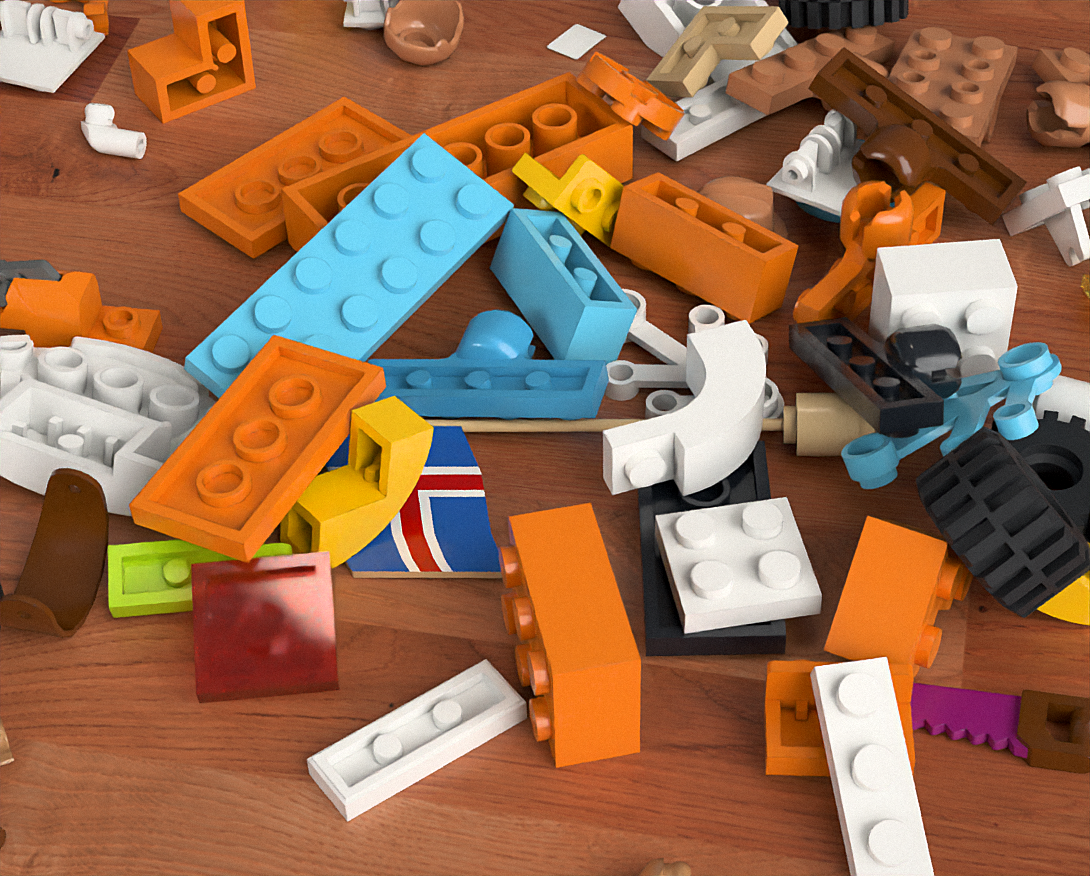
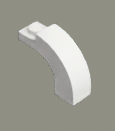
M747 320L687 334L686 383L695 396L691 403L666 415L603 430V478L612 495L674 479L682 495L686 496L723 480L748 458L755 448L762 430L766 361L762 346Z

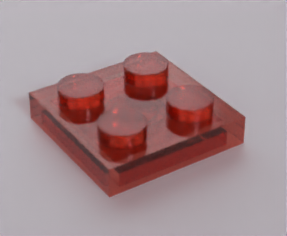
M329 551L252 558L249 563L240 560L191 564L196 695L200 704L340 690L332 568Z

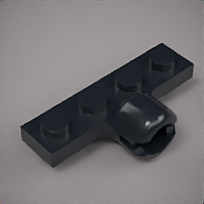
M847 317L789 325V348L880 435L892 438H907L918 434L921 428L944 425V400L956 393L962 383L961 379H954L947 375L945 370L956 368L958 361L962 359L959 343L950 328L938 324L900 328L887 337L885 343H880L873 340Z

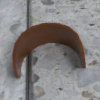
M59 468L52 472L48 480L35 537L14 594L4 595L0 599V626L64 638L73 636L84 624L96 599L103 576L109 533L106 497L102 486L89 474L71 468Z

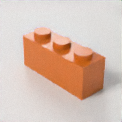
M659 172L623 186L610 244L611 249L628 257L636 267L657 273L675 283L681 292L698 296L722 309L724 315L736 321L747 320L748 324L782 307L799 245Z

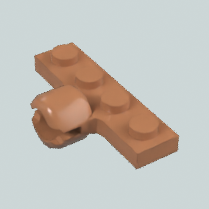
M864 25L862 28L841 27V29H833L730 73L725 93L766 115L773 114L811 97L819 98L823 108L831 111L832 108L824 100L808 89L816 74L845 47L885 78H888L889 73L881 64L890 60L895 41L878 34L877 29L872 25Z
M1067 47L1063 51L1040 49L1032 68L1045 83L1037 87L1036 90L1044 98H1052V101L1033 100L1027 107L1026 121L1031 136L1043 146L1079 148L1090 143V55L1082 50Z

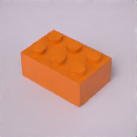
M591 503L508 516L510 545L499 547V561L504 586L506 589L512 588V593L502 594L501 603L508 635L518 634L519 640L522 641L521 645H515L516 665L521 686H532L533 693L537 697L529 699L530 717L536 741H549L556 768L640 753L641 658Z

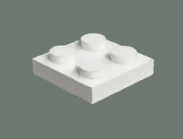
M787 497L655 516V536L684 634L820 614L822 593Z

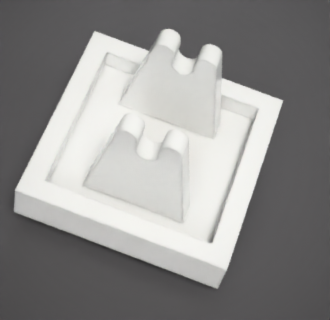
M1080 166L1047 179L1046 184L1020 194L1019 199L1022 205L1002 215L1010 237L1045 224L1069 267L1090 259V239L1082 214V210L1090 208V168L1082 171Z

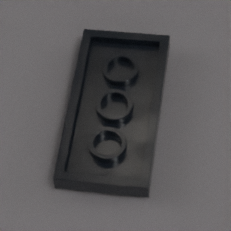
M757 441L755 448L748 458L729 476L699 492L683 496L674 479L638 488L646 656L785 654V619L684 634L655 536L656 515L771 499L765 441Z

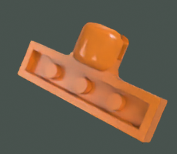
M871 180L859 183L851 188L843 199L841 207L840 240L846 248L844 257H840L835 261L829 273L815 287L807 288L799 296L793 311V318L797 321V324L847 317L853 321L872 302L877 248L932 244L940 236L946 190L925 182L911 196L905 190L901 191L895 197L893 208L890 206L892 187L884 181Z

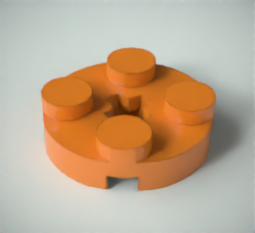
M596 51L586 63L576 81L600 98H603L606 94L613 101L610 108L623 119L635 126L641 123L649 131L667 141L685 115L684 110L646 80L642 82L628 73V68Z

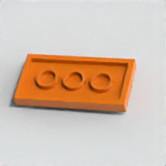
M344 96L178 193L181 212L255 259L288 238L282 188L412 135Z
M273 335L129 504L134 523L249 563L350 434L352 410L374 403L386 388L383 367Z

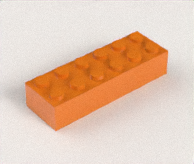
M564 73L282 188L288 243L298 252L423 133L513 203V208L540 210L522 195L529 186L511 171L525 152L559 178L563 177L579 155L584 154L617 181L624 183L633 179V124L616 114L602 98L580 85L572 73ZM506 221L484 243L501 236Z

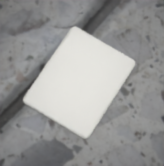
M575 24L551 42L547 48L573 59H578L603 40L606 35Z

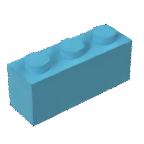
M511 208L490 265V269L507 294L529 322L531 328L536 332L554 360H605L606 365L616 361L638 309L562 212Z

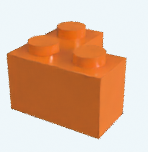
M169 0L174 33L127 50L135 94L163 124L256 89L244 0Z
M867 516L824 651L852 661L887 657L888 663L912 665L913 676L916 677L920 666L927 669L931 667L940 645L942 629L933 626L938 610H950L953 599L964 600L973 574L943 536L895 520Z

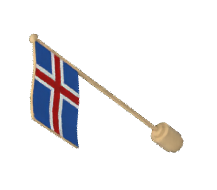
M796 393L795 406H783V418H763L761 430L783 431V444H796V456H842L841 451L848 443L861 436L875 433V429L837 393ZM646 419L425 420L434 427L433 437L426 463L414 489L385 529L361 551L345 561V565L353 578H502L499 550L491 534L482 474L464 432H603V430ZM350 434L325 464L328 472L348 465Z

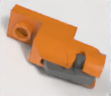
M0 260V328L25 330L26 335H29L33 341L34 347H69L74 337H85L123 344L153 353L163 329L160 310L126 306H103L98 282L93 273L57 270L46 260L12 262Z

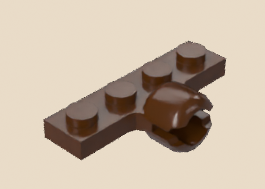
M845 47L816 74L808 88L824 100L832 109L843 114L868 135V138L852 158L853 178L857 185L871 180L884 181L892 187L890 203H895V197L901 191L905 190L910 196L922 182L930 181L946 190L947 193L960 201L969 211L977 214L993 226L1027 183Z

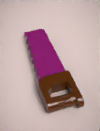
M913 682L910 702L913 730L925 727L931 735L946 732L952 740L967 737L972 745L988 742L993 750L1008 747L1013 755L1021 757L1031 767L1080 774L1090 773V698L1033 690H1023L1022 696ZM1046 721L1070 724L1068 742L1056 741L1045 729Z

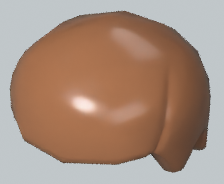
M399 0L394 8L388 7L383 24V37L386 45L402 60L422 66H429L448 59L458 47L462 36L465 20L462 4L458 0Z

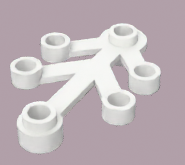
M622 289L638 309L624 343L634 341L668 365L634 364L626 360L612 361L606 365L609 382L604 394L613 400L624 401L635 397L639 392V388H689L686 383L687 347L646 321V301L641 294L633 290ZM699 305L693 308L689 313L688 334L724 325V312L713 305ZM755 333L762 346L767 365L768 341L763 336ZM766 378L763 418H782L784 400L776 384ZM670 390L655 391L646 399L645 418L650 419L675 412L691 403L695 396H679L676 392Z

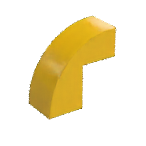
M396 396L352 410L348 465L320 474L314 478L282 519L280 542L291 545L292 553L317 576L335 568L357 554L385 529L408 499L426 463L432 443L434 427Z

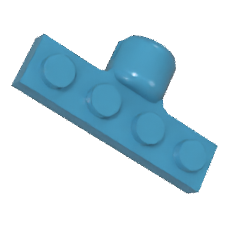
M499 309L484 311L472 318L456 352L448 358L369 359L367 362L384 369L386 388L375 402L396 396L419 416L442 417L445 419L459 417H500L506 420L518 418H560L563 420L596 418L609 382L605 360H532L536 350V346L530 345L533 338L532 329L521 317L510 311Z

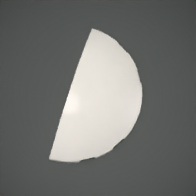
M29 335L0 336V476L45 496L48 480L54 470L59 468L80 470L95 478L102 486L106 497L108 513L132 516L129 504L216 401L209 397V389L184 370V366L148 351L85 337H74L69 347L44 348L34 347V343Z

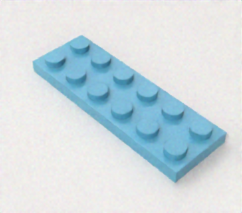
M423 133L185 358L184 370L220 398L273 335L365 362L507 220L514 204Z

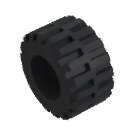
M983 426L916 477L920 500L938 530L975 578L1007 610L1025 618L1090 570V546L1040 477L1000 433Z

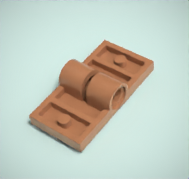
M927 27L922 30L914 28L887 79L980 147L982 141L990 142L997 120L1000 99L1015 67L1018 47L1005 45L1002 40L990 36H980L971 39L954 36L950 31L940 27Z

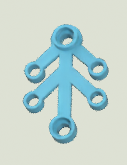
M1041 342L1017 346L1005 352L998 359L1000 370L960 378L962 383L959 390L944 400V425L921 428L918 434L907 438H892L880 435L877 432L851 441L841 451L850 478L854 481H859L863 489H875L887 485L897 477L896 467L900 459L952 430L950 437L945 439L940 445V450L944 457L982 428L990 407L1005 398V405L998 408L993 414L999 433L1006 440H1016L1030 435L1039 426L1032 403L1036 395L1044 393L1052 387L1053 379L1060 374L1062 366L1058 356L1051 354L1048 346Z

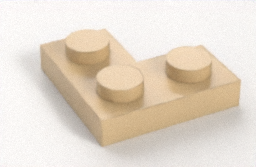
M703 6L646 81L667 96L694 97L697 91L705 87L708 77L721 60L760 61L762 57L772 50L775 40L789 22L779 6Z

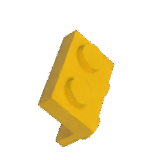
M525 152L511 170L529 186L522 195L540 210L554 211L558 209L557 212H562L580 236L587 230L610 247L624 185L584 154L579 155L563 177L559 178Z

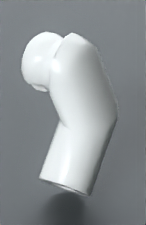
M89 103L85 107V121H81V130L94 150L116 156L135 159L143 158L147 145L145 133L118 129L115 124H112L115 111L111 105Z

